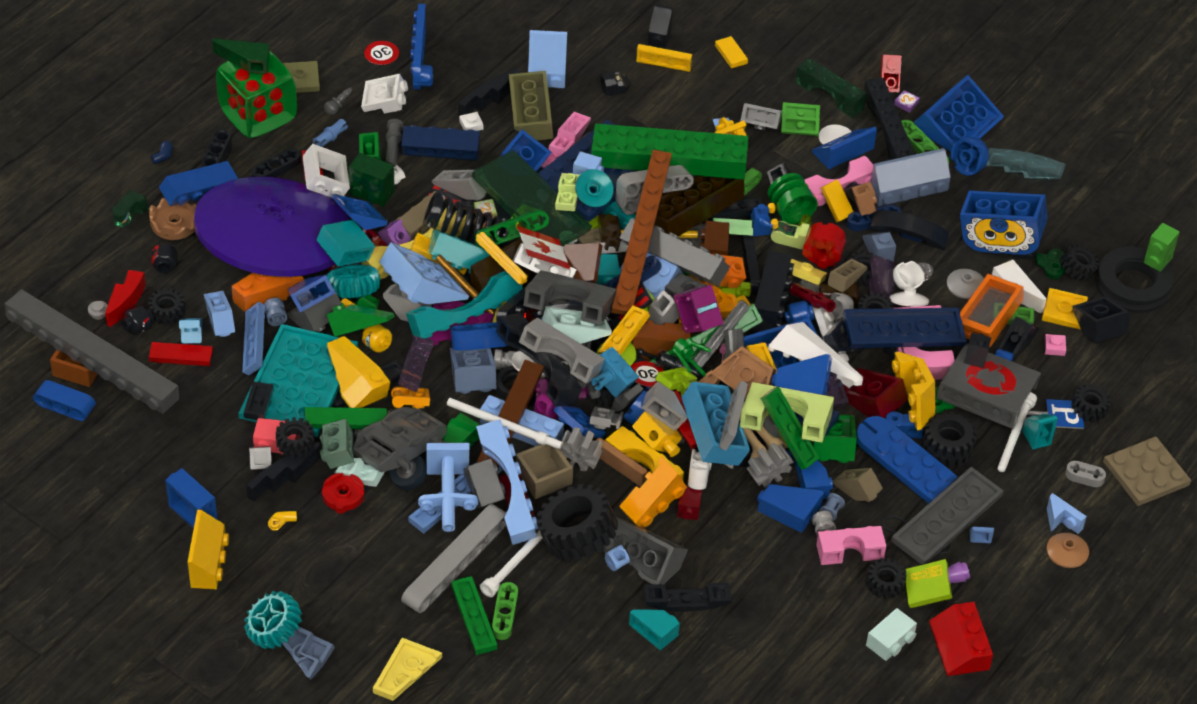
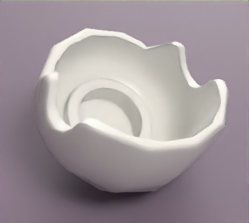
M914 261L902 262L893 270L894 282L902 290L905 288L916 289L925 280L923 270Z

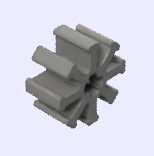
M574 428L572 433L569 430L565 432L561 440L563 446L560 450L566 458H569L568 462L572 468L575 462L579 464L580 471H587L589 466L592 469L596 467L603 451L601 449L603 443L601 440L592 441L594 433L591 431L587 432L586 437L582 436L580 428Z
M772 443L767 452L764 448L759 449L757 453L760 457L750 458L748 461L750 467H747L748 472L759 486L762 484L764 487H768L773 478L778 483L783 479L780 475L781 473H789L792 468L789 464H792L793 460L781 445L777 446L776 443Z

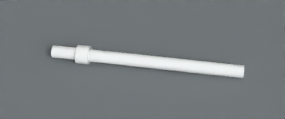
M449 398L447 401V406L488 422L500 419L502 426H507L508 430L534 439L536 443L543 446L547 444L559 450L563 446L562 441L549 437V434L545 432H536L452 398Z

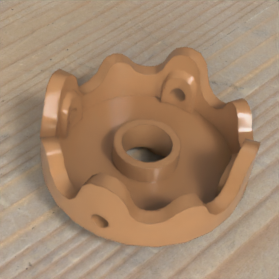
M162 198L157 207L151 205L149 216L153 232L167 240H180L192 235L195 232L194 214L196 204L191 205L189 202H186L183 205L170 206L167 200Z

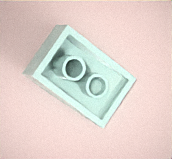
M545 306L542 321L580 344L609 336L612 333L606 319L601 325L581 321L582 311Z

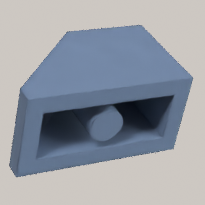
M890 232L863 235V240L869 253H873V257L877 255L878 260L881 259L882 261L881 264L894 262L896 244Z

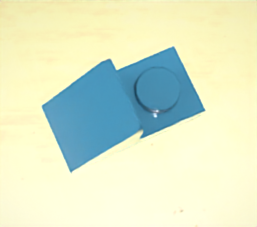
M202 318L180 319L181 342L183 344L201 343Z

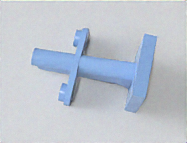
M427 443V475L442 474V493L422 495L418 499V504L425 511L442 505V529L446 532L455 530V505L461 506L466 510H474L478 505L477 496L455 493L454 474H465L463 469L469 466V443Z

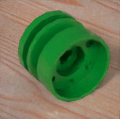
M788 173L779 177L771 184L767 192L768 199L771 203L775 204V209L781 220L790 225L799 224L807 220L815 212L818 205L815 195L809 189L804 178L797 173Z

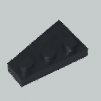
M843 317L823 337L824 342L837 354L859 353L866 350V348H850Z

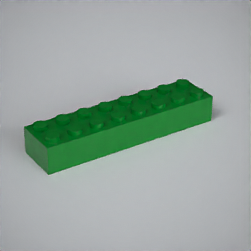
M595 123L591 155L601 157V166H604V168L643 171L648 170L652 151L658 150L672 153L670 166L682 165L691 175L745 179L748 136Z

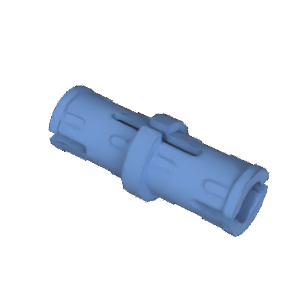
M339 119L314 138L313 143L317 142L315 145L323 147L331 140L334 141L337 135L348 128V125L343 126L346 122L343 119Z

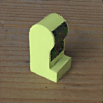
M778 221V228L773 229L771 239L775 243L803 250L810 225L802 223V226L789 225L784 221Z

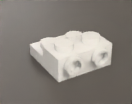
M400 74L366 81L361 105L363 111L382 109L385 114L402 110V105L406 104L404 92L408 91L407 82L403 80Z

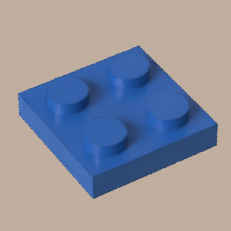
M564 405L555 407L553 410L559 416L558 419L562 423L571 426L573 429L580 428L582 436H586L588 431L594 433L593 438H603L606 434L604 429H598L593 424H589L590 417L578 407Z

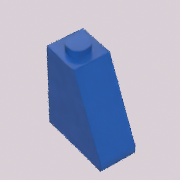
M326 275L304 279L288 288L290 296L299 312L336 293Z
M824 354L777 368V373L773 374L772 386L826 396L832 357L829 354Z
M769 484L765 491L762 490L758 495V511L802 533L810 523L813 515L822 506L824 492L821 490Z

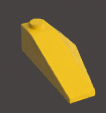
M345 336L327 343L330 359L336 372L335 376L339 382L341 397L349 408H362L387 397L390 381L377 364Z

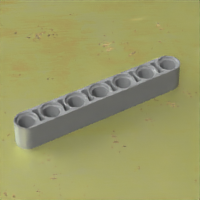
M489 504L405 590L401 598L402 603L418 613L424 612L451 584V581H454L506 527L505 515L507 512L494 504Z

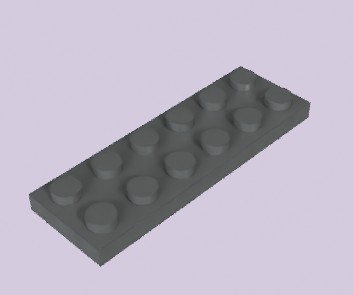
M970 467L892 536L891 542L921 565L927 564L1002 497L1004 491L973 467Z

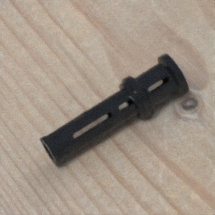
M663 349L660 350L655 360L656 367L661 366L669 370L684 367L678 356L674 357L667 354ZM688 363L692 370L690 373L697 377L698 381L703 379L704 377L696 368Z

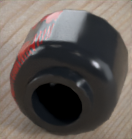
M170 244L155 246L152 250L151 259L153 268L161 273H168L174 270L177 266L178 257L176 248Z

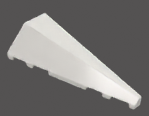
M804 322L786 325L769 344V351L779 350L783 352L784 357L794 356L800 361L829 354L832 357L830 372L837 374V378L840 380L845 377L854 382L855 386L862 385L863 377Z

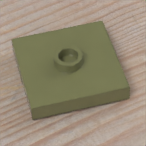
M317 61L283 63L294 79L296 93L320 91Z

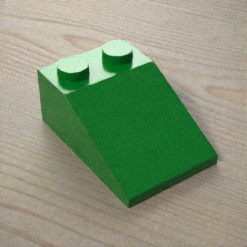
M839 414V419L824 437L823 442L812 441V445L820 457L819 461H828L829 459L837 460L841 463L854 461L857 440L854 415Z

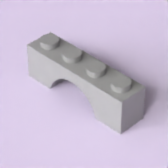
M539 318L534 319L525 326L519 343L534 352H548L561 357L569 364L570 374L586 384L599 375L605 358Z

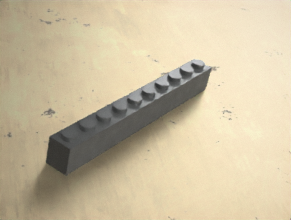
M21 289L5 303L8 320L22 326L25 331L35 334L41 341L51 344L56 350L67 354L72 360L80 362L88 370L99 374L104 380H109L120 390H125L131 394L136 400L146 403L152 410H157L164 414L179 400L178 385Z

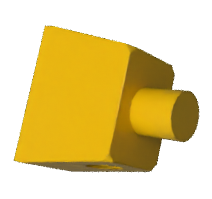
M644 411L632 426L652 449L667 452L670 457H674L680 452L677 444L681 441L682 436L677 429L675 431L648 412Z

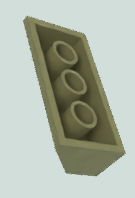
M546 71L509 74L514 129L518 132L523 129L535 140L553 139Z

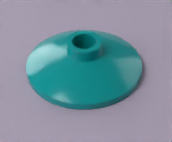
M590 169L584 171L577 178L575 191L582 203L596 208L604 206L610 201L613 195V184L609 176L604 172ZM590 187L595 189V193L590 192Z

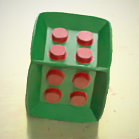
M271 51L267 74L248 72L229 61L218 67L216 85L219 104L227 118L246 137L254 138L287 124L296 116L297 95L294 79L286 66Z

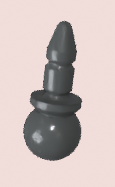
M352 88L344 90L337 99L332 97V101H327L324 104V112L328 115L336 114L338 109L342 107L341 103L352 92Z

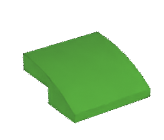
M783 102L781 133L819 136L820 105Z
M713 218L715 222H728L729 234L753 236L752 220Z

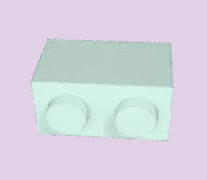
M896 608L868 633L866 646L887 661L892 655L896 656L901 651L903 645L909 644L914 640L917 623Z

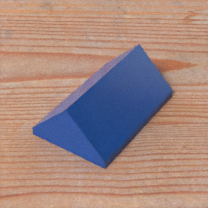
M876 126L854 130L812 149V152L828 169H831L873 150L877 133Z

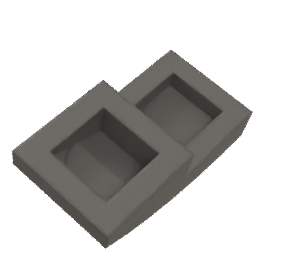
M639 384L635 385L632 389L628 388L614 399L611 409L615 410V412L623 410L637 399L644 389Z

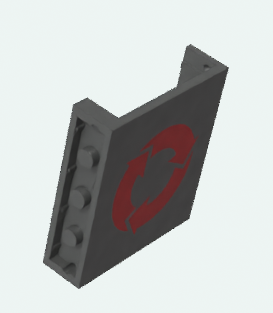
M965 344L941 381L937 399L1013 429L1021 407L1032 389H1037L1041 373L989 352L984 368L965 364L964 360L968 344Z

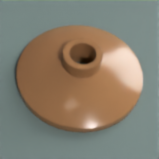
M1059 533L1052 536L1047 543L1046 551L1048 557L1061 567L1076 568L1083 565L1088 559L1089 548L1087 543L1075 534Z

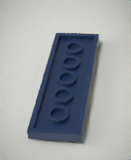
M959 308L845 309L842 313L850 348L965 346L967 342Z

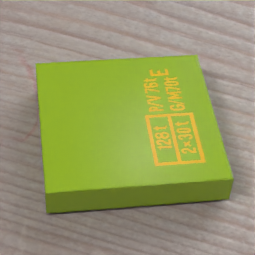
M946 559L905 569L910 608L952 598Z

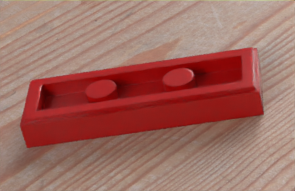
M152 342L149 362L210 366L213 346Z

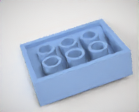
M390 242L379 261L384 267V272L392 276L391 280L399 284V289L408 295L407 298L414 303L434 304L467 300L469 298V295L439 264L415 251Z

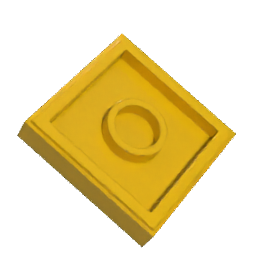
M1049 288L1042 321L1081 330L1073 312V306L1087 302L1088 297Z

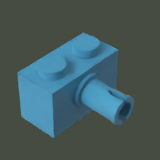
M611 347L600 354L605 360L599 375L591 380V384L595 386L599 383L595 387L596 390H600L605 386L617 398L630 388L639 376L619 353Z

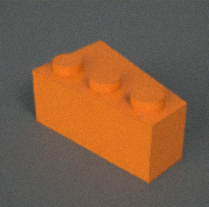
M251 273L232 285L233 302L246 312L257 302L264 304L271 298H280L282 301H285L290 296L288 288L301 282L304 278L302 276L279 277Z

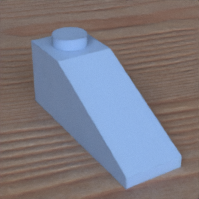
M224 291L204 294L215 336L225 337L235 332L232 309Z

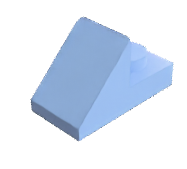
M1052 493L1050 495L1047 513L1051 531L1060 523H1063L1067 528L1079 534L1084 528L1087 516Z

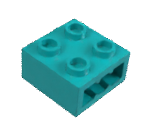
M354 220L323 225L316 239L338 267L369 261L375 245Z

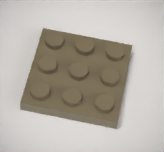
M1157 437L1104 457V464L1137 506L1190 486L1191 479Z

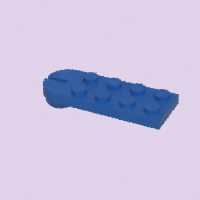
M418 4V11H414V22H417V24L413 23L414 36H412V47L414 49H411L413 90H421V87H430L433 84V67L431 65H423L426 36V4Z
M871 416L858 426L856 441L860 448L927 503L932 502L957 480L958 476L889 420L879 416Z

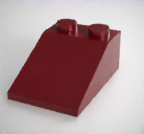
M858 368L856 371L863 377L862 385H853L848 388L841 383L843 387L834 392V394L865 416H879L885 419L888 413L900 408L908 400L902 378Z

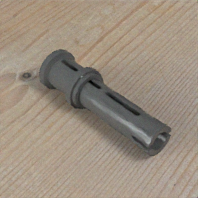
M390 119L387 122L388 132L385 135V139L388 142L385 162L396 166L398 146L402 141L401 131L404 128V124L399 119Z

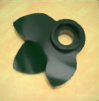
M1053 248L1048 254H1036V262L1044 268L1048 278L1059 279L1066 271L1060 263L1061 257L1064 255L1061 249Z

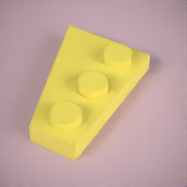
M401 638L375 683L373 693L394 701L442 658V652Z

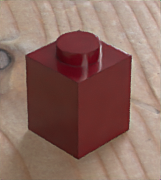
M687 486L684 494L679 498L678 518L698 520L702 489H692Z

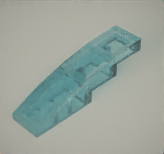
M989 148V160L986 165L1003 166L1005 172H1023L1024 178L1061 179L1066 167L1065 163L1045 156L997 148Z

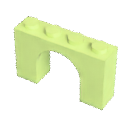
M752 382L742 407L740 427L761 431L765 418L769 413L760 398L776 386ZM780 387L793 412L804 418L802 439L823 442L833 412L834 397Z

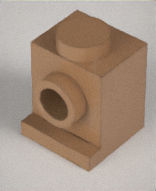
M871 182L852 187L861 216L875 212L874 203H877V199Z

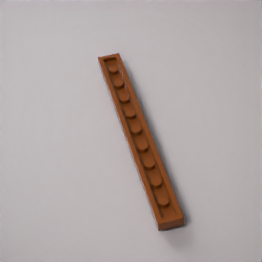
M658 150L652 151L612 306V313L626 315L635 304L672 153Z

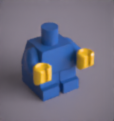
M770 203L768 206L759 204L758 207L753 208L751 213L753 236L771 235L772 228H778V219L770 220L768 213L775 212L774 203Z

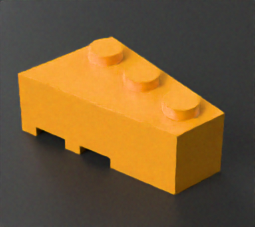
M663 457L658 460L660 463L658 468L653 473L649 471L646 474L647 480L640 489L636 486L619 506L624 514L641 528L649 526L653 518L659 513H663L674 499H678L684 494L687 488L678 472Z

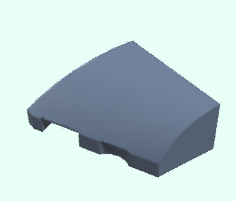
M299 627L300 629L294 631L295 636H290L288 643L283 642V645L306 677L312 679L325 664L335 647L333 644L314 636L312 632Z

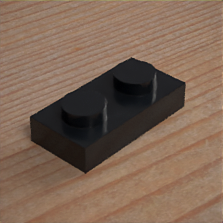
M253 381L243 412L244 418L258 420V418L265 419L273 395L274 384Z

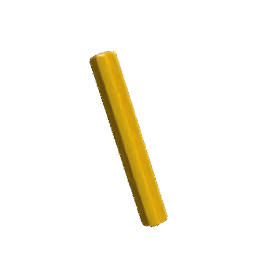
M484 232L476 235V241L518 284L522 285L527 282L528 276Z

